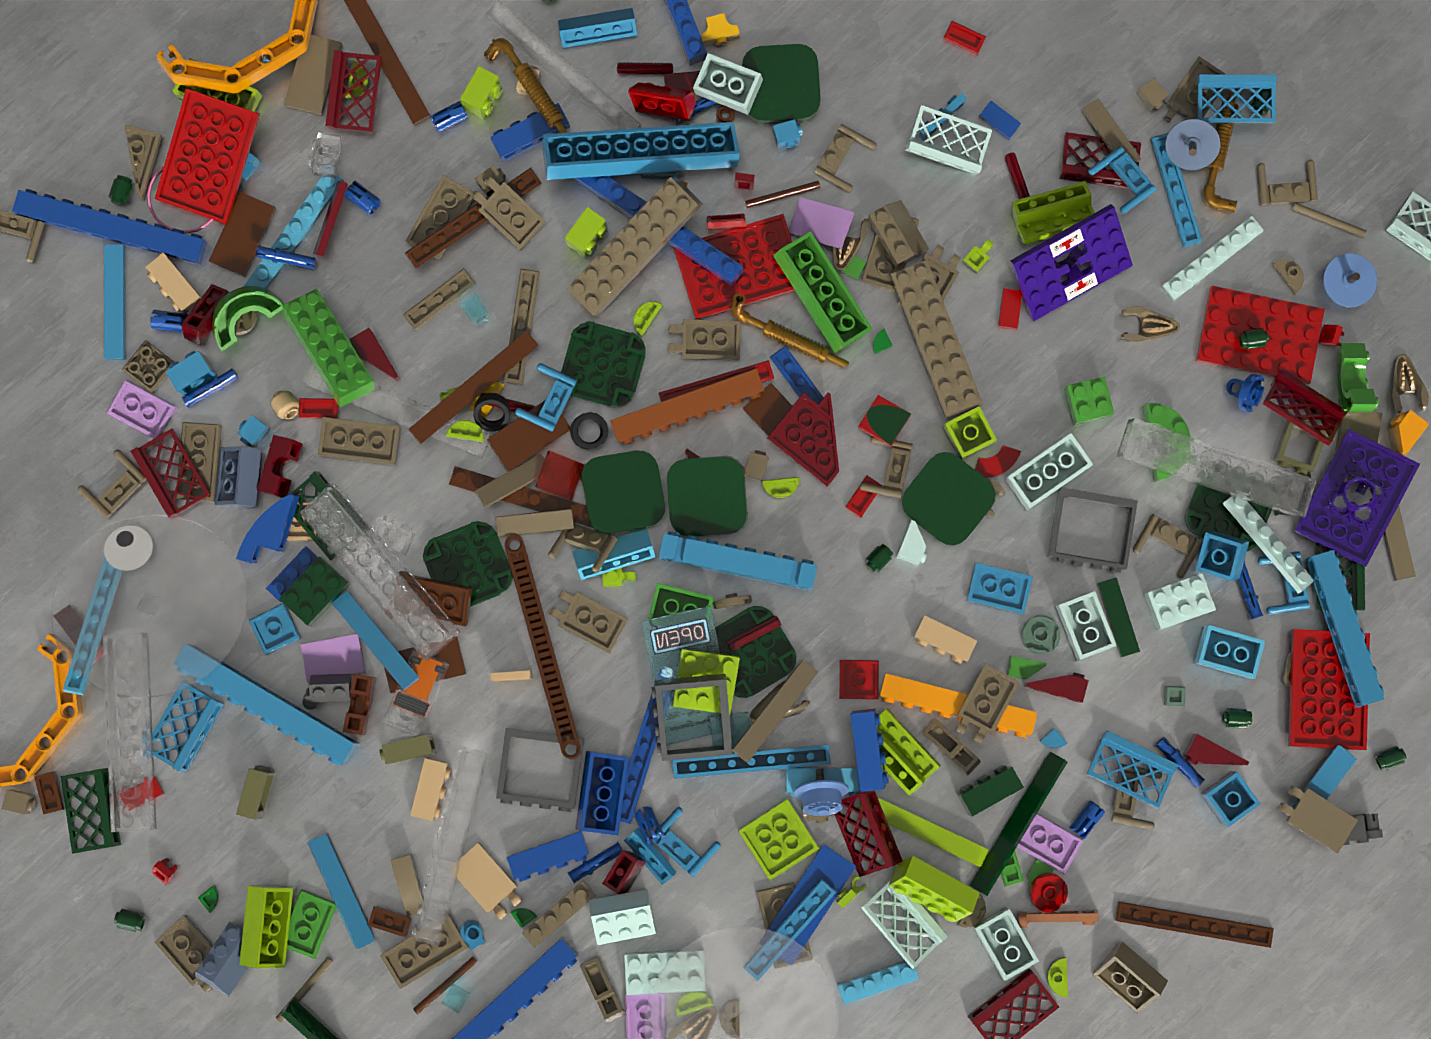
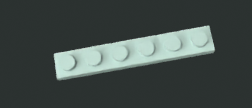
M1251 216L1161 287L1175 301L1264 231L1263 228Z
M1239 491L1223 503L1298 594L1314 581Z

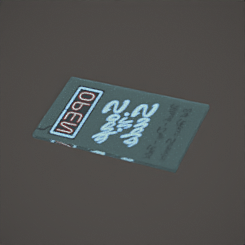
M711 606L641 621L654 687L655 680L677 677L681 648L720 653ZM674 690L662 691L667 745L723 732L721 713L673 707ZM731 710V714H729L730 728L732 731L735 730V725Z

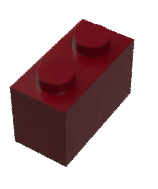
M622 850L602 884L616 894L628 893L646 861L631 851Z

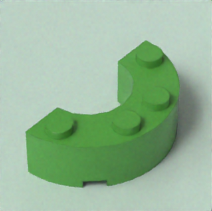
M258 286L237 288L225 295L217 304L212 317V330L220 350L223 351L238 341L234 326L242 314L249 311H259L271 318L283 310L282 305L284 303L272 291Z
M1341 343L1338 365H1341V374H1337V387L1341 407L1347 412H1372L1375 408H1378L1379 401L1378 397H1375L1374 389H1367L1368 380L1365 378L1366 363L1369 362V351H1366L1365 343Z
M1146 403L1142 406L1145 426H1154L1160 429L1167 441V449L1164 456L1151 463L1154 482H1158L1170 477L1184 465L1190 453L1191 436L1186 422L1175 410L1162 404Z

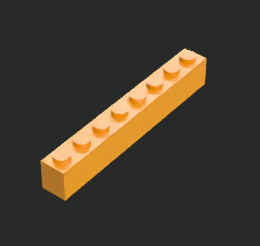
M887 673L884 674L879 697H883L882 701L894 704V700L902 702L901 706L912 709L913 705L921 707L920 711L931 714L932 710L940 712L939 716L951 718V715L959 717L957 714L968 694ZM1008 705L996 727V731L1007 733L1010 730L1015 732V736L1026 738L1027 735H1032L1037 712Z

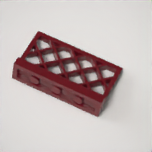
M334 50L325 124L327 128L331 130L342 129L373 133L382 61L381 56ZM348 58H356L359 62L352 70L347 66ZM369 60H376V67L369 72L364 64ZM362 66L368 74L361 80H358L353 73ZM352 75L357 83L348 89L345 85V79ZM371 77L374 85L367 91L362 83ZM360 85L365 93L356 99L351 92ZM350 94L355 102L346 108L343 105V98ZM369 96L372 100L371 106L365 110L359 102ZM358 104L363 112L354 118L349 110ZM348 113L352 121L347 125H340L341 117ZM365 114L369 118V127H361L357 122Z
M1065 132L1059 179L1077 182L1086 181V183L1128 188L1114 170H1107L1104 167L1094 175L1089 174L1088 170L1091 167L1084 163L1091 157L1098 163L1099 159L1095 154L1100 150L1106 156L1110 154L1105 148L1107 145L1101 137ZM1069 139H1076L1080 145L1073 149L1068 144ZM1090 141L1095 142L1099 148L1092 152L1086 144ZM1129 141L1136 148V152L1140 156L1141 142ZM1082 147L1089 154L1083 159L1076 153ZM1073 155L1078 163L1075 165L1066 164L1069 156Z
M1281 370L1272 381L1271 388L1263 405L1329 446L1347 411H1344L1341 406L1286 371ZM1282 398H1287L1289 404H1285ZM1270 399H1276L1279 405H1276ZM1288 409H1292L1295 415L1289 413ZM1299 409H1304L1306 415H1301ZM1315 419H1320L1322 425H1318ZM1304 420H1309L1312 426L1306 424ZM1321 430H1325L1328 437L1322 434Z
M173 428L141 447H136L130 451L168 518H176L181 512L211 495ZM170 435L175 440L173 448L163 446L165 438ZM151 446L159 447L156 458L149 457L146 449ZM162 448L172 450L169 461L159 459ZM175 452L183 454L182 465L173 463ZM158 462L168 464L165 475L158 473ZM171 465L181 467L178 478L169 476ZM185 468L193 471L192 481L182 479ZM168 478L178 480L175 491L167 489L166 483ZM181 481L191 484L188 495L178 492ZM194 485L201 486L205 492L199 497L191 496ZM177 495L186 496L185 505L178 508L176 504Z
M875 790L861 792L842 799V805L848 808L847 813L844 815L839 811L835 813V817L859 877L893 867L903 862ZM857 798L861 802V810L853 806ZM851 811L859 814L857 822L849 818ZM863 817L867 818L869 828L861 825ZM848 822L855 826L853 834L846 827ZM859 829L867 833L865 840L857 836ZM870 835L875 837L876 847L868 843ZM855 841L863 845L860 852L854 847ZM866 847L874 851L872 859L864 855ZM878 854L883 857L885 864L882 865L876 861ZM862 859L870 863L868 870L864 871L861 864Z
M1028 968L967 1017L984 1039H989L987 1035H991V1039H994L995 1036L1005 1037V1039H1008V1037L1010 1039H1020L1056 1011L1059 1006L1035 973ZM1036 983L1039 986L1038 995H1029V987ZM1016 997H1024L1023 1008L1013 1007ZM1028 998L1038 999L1036 1009L1026 1008ZM1041 999L1049 1000L1052 1006L1047 1010H1040ZM1001 1009H1009L1007 1020L997 1019L998 1012ZM1012 1010L1022 1011L1021 1021L1011 1020ZM1026 1012H1035V1020L1024 1022ZM986 1021L993 1022L992 1032L983 1031L980 1026ZM997 1022L1007 1023L1005 1033L995 1032ZM1010 1024L1020 1025V1030L1016 1035L1009 1034Z

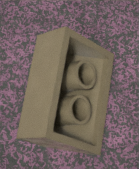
M901 200L887 204L869 214L868 221L895 268L929 250Z
M1124 942L1113 949L1093 973L1095 978L1137 1014L1162 994L1168 982L1166 978Z

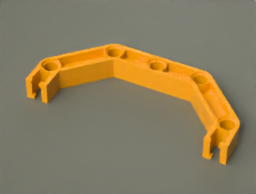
M295 0L289 31L231 67L183 59L173 44L168 46L170 53L168 56L170 58L174 57L175 60L168 63L163 58L164 52L159 51L156 53L158 63L176 84L231 94L239 93L307 51L318 0ZM301 40L300 43H295L294 41ZM265 59L270 60V61L267 62V63H263V62H262V61L265 60ZM176 70H183L181 73H175ZM231 79L237 80L234 83L229 82Z
M48 634L45 637L57 645L58 648L54 653L47 650L48 647L42 643L38 646L37 650L53 663L58 709L14 765L0 767V787L26 784L32 781L83 714L81 695L63 691L75 651L54 634ZM66 651L68 658L63 662L60 657L62 652ZM69 706H72L74 708V714L72 716H69L67 714V709ZM46 737L50 740V745L47 748L43 745V740ZM21 769H24L26 772L24 779L19 777Z

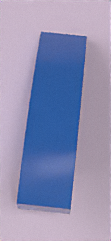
M289 494L268 508L246 534L236 559L248 563H257L261 547L283 552L300 496Z

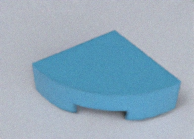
M1055 728L1040 740L1042 744L1051 748H1059L1068 744Z

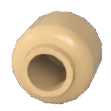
M290 391L276 392L270 403L271 408L281 419H292L295 417L300 406Z

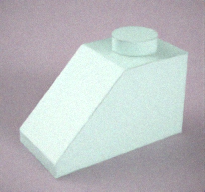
M911 520L896 557L918 566L920 562L924 563L928 552L925 551L926 544L916 522Z

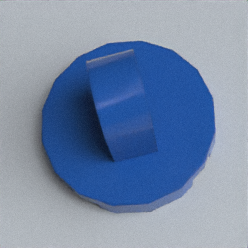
M1250 374L1245 381L1234 378L1228 381L1226 390L1230 395L1238 398V405L1241 410L1252 412L1253 405L1258 406L1262 398L1264 387L1261 386V382L1264 381V378L1258 374ZM1239 383L1240 390L1233 393V384Z

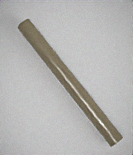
M1296 202L1292 207V210L1363 238L1366 235L1367 230Z
M327 957L293 998L296 997L300 1001L333 963V960ZM281 1013L276 1016V1019L281 1023L285 1019L281 1016Z

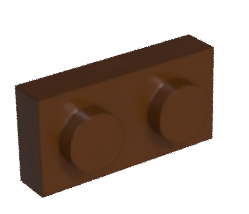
M53 771L34 776L43 815L64 810L56 772Z
M374 906L367 926L406 937L412 918Z

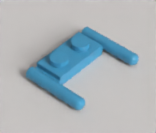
M1121 146L1088 170L1090 175H1094L1110 163L1116 174L1131 192L1136 195L1120 207V212L1123 214L1156 191L1155 186L1150 183L1151 181L1128 153H1125Z
M539 363L537 370L556 378L539 416L521 408H517L515 414L553 432L577 380Z
M1300 551L1291 552L1303 567ZM1267 556L1258 558L1260 565L1272 563ZM1283 576L1287 602L1289 604L1271 606L1266 611L1270 615L1309 609L1307 587L1298 594Z
M677 807L661 825L665 838L662 839L656 830L655 834L658 841L654 843L694 877L721 847V844L715 841L701 857L697 855L669 829L683 813V810Z

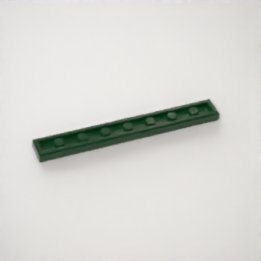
M1049 752L972 880L971 887L988 896L1068 761Z

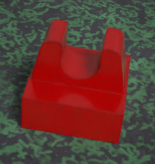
M1324 325L1319 343L1322 345L1341 346L1339 339L1340 336H1344L1343 327L1339 325Z
M168 858L163 859L161 862L158 861L151 872L165 885L171 881L177 869V865H174L172 868L166 867L169 861Z

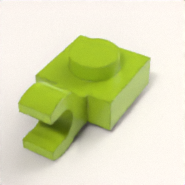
M988 238L980 249L975 245L963 259V262L978 273L990 257L986 253L992 248L994 243Z
M623 567L603 573V587L623 586V581L636 580V573L623 572Z
M859 876L853 878L852 887L848 891L845 888L837 895L839 899L836 902L842 908L860 891L866 888L867 885L865 883L861 887L856 886V881L860 878Z

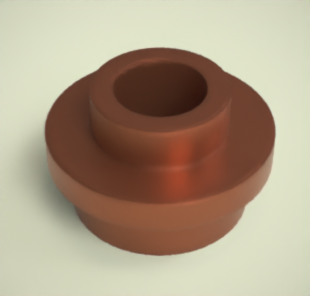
M721 106L716 112V118L720 123L733 122L735 111L727 106ZM728 113L729 117L723 118L722 114Z

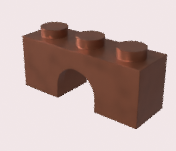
M353 674L350 689L351 702L349 710L346 712L343 732L358 735L366 734L376 677Z

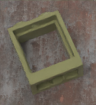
M1286 420L1273 461L1278 462L1277 465L1288 469L1292 467L1299 474H1310L1315 470L1324 443L1317 439L1309 465L1283 456L1292 429L1304 431ZM1304 420L1306 424L1312 426L1310 421ZM1321 430L1322 434H1324V435L1326 436V435H1327L1326 431H1325V430Z
M432 734L381 745L382 749L379 750L381 760L385 761V764L436 753Z
M255 765V768L248 769L236 815L254 820L263 817L275 774L270 772L269 767Z

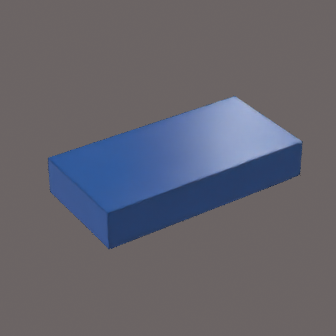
M990 101L979 115L982 120L1007 139H1010L1021 125L1018 120L993 101Z

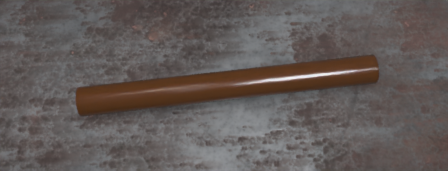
M818 180L746 200L745 203L746 207L750 208L821 187Z
M474 957L470 958L413 1008L414 1012L417 1015L421 1013L477 964L478 961Z

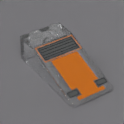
M413 650L408 664L420 679L405 691L398 684L382 724L417 737L421 736L450 664Z

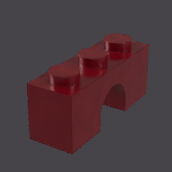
M273 435L261 478L258 482L257 491L280 498L287 496L292 480L283 477L282 468L288 461H298L303 443Z

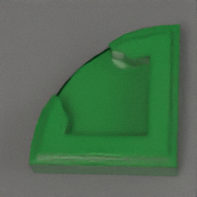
M885 328L874 339L873 350L875 354L893 346Z
M215 885L198 897L209 913L215 909L218 903V891Z
M518 908L510 912L521 928L538 917L533 911L526 908Z

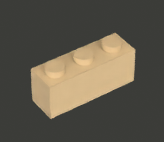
M160 254L145 267L149 271L147 276L153 283L157 281L160 284L159 290L161 293L173 300L171 305L177 312L181 310L185 314L188 313L201 299L198 292L166 254Z
M925 615L922 617L913 636L917 639L916 643L924 647L927 644L935 647L933 651L941 655L947 653L952 656L951 659L960 664H962V661L968 662L977 643V640Z
M424 758L410 816L435 821L436 817L439 818L442 806H439L440 799H444L447 787H444L445 779L449 780L451 768H448L449 763Z

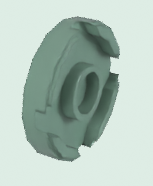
M1035 616L1024 624L1021 631V639L1029 651L1036 654H1046L1058 646L1060 629L1052 618Z

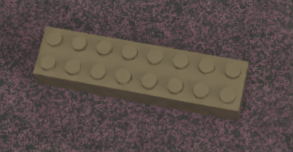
M670 177L568 286L567 290L593 316L600 315L698 211L703 203L677 177Z
M925 260L890 275L945 418L948 419L982 406V399L928 261Z

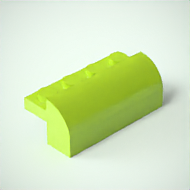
M1086 181L1012 201V215L1018 235L1021 236L1023 243L1028 244L1053 237L1094 214L1095 212L1091 205L1092 195Z
M886 708L880 714L881 725H878L879 733L883 734L881 752H885L886 764H883V767L910 796L941 765L896 716Z

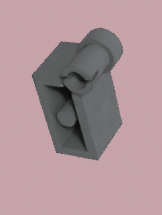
M350 674L311 675L309 688L303 697V706L308 710H312L317 707L318 702L350 701Z
M1378 813L1351 815L1358 821L1343 845H1349V841L1357 840V843H1367L1369 839L1382 838L1383 833L1379 827Z

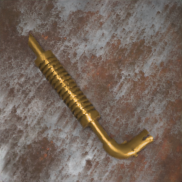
M504 38L493 39L488 49L484 52V56H487L486 59L493 61L498 53L502 51L505 55H508L516 67L513 71L514 75L522 84V87H524V90H526L538 111L541 112L540 114L543 115L550 128L555 127L559 133H568L561 123L564 117L554 102L551 101L552 99L528 63H521L513 51L514 47L508 40Z
M1231 91L1229 92L1228 100L1234 95ZM1235 96L1229 103L1238 110L1239 105L1235 103ZM1227 106L1220 111L1224 118H1230L1234 114ZM1217 123L1215 129L1220 137V150L1216 159L1206 166L1210 169L1207 185L1203 189V196L1211 207L1216 208L1215 210L1221 209L1235 213L1237 200L1220 198L1221 196L1215 195L1216 188L1214 187L1218 171L1224 169L1234 123Z
M741 293L735 294L732 303L729 304L731 306L730 311L737 320L744 324L747 322L764 330L763 336H770V339L773 338L774 341L777 339L776 342L780 341L781 344L783 342V345L787 344V347L791 346V349L794 347V350L798 349V352L801 351L802 354L805 352L804 355L808 354L809 357L811 355V358L815 357V360L818 358V361L822 363L827 359L842 367L849 364V361L830 353V347L826 345L824 347V344L820 345V342L817 344V341L813 342V339L809 340V337L806 339V336L802 337V334L799 335L798 332L796 334V331L792 332L791 329L789 331V328L785 329V326L781 327V324L778 326V323L774 324L775 322L772 320L765 323L750 316V313L743 309L746 298L744 295L740 298Z

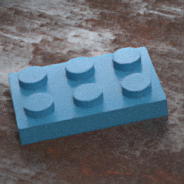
M975 563L967 601L1024 614L1033 576Z

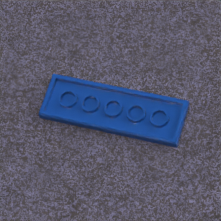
M823 844L759 944L762 946L822 878L836 893L780 955L779 958L792 966L856 866Z

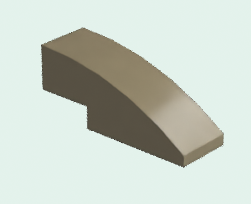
M936 718L922 732L967 776L981 763L980 759Z
M412 854L392 859L393 871L407 916L427 911Z
M596 957L580 965L604 1019L609 1023L624 1015V1009L599 958Z

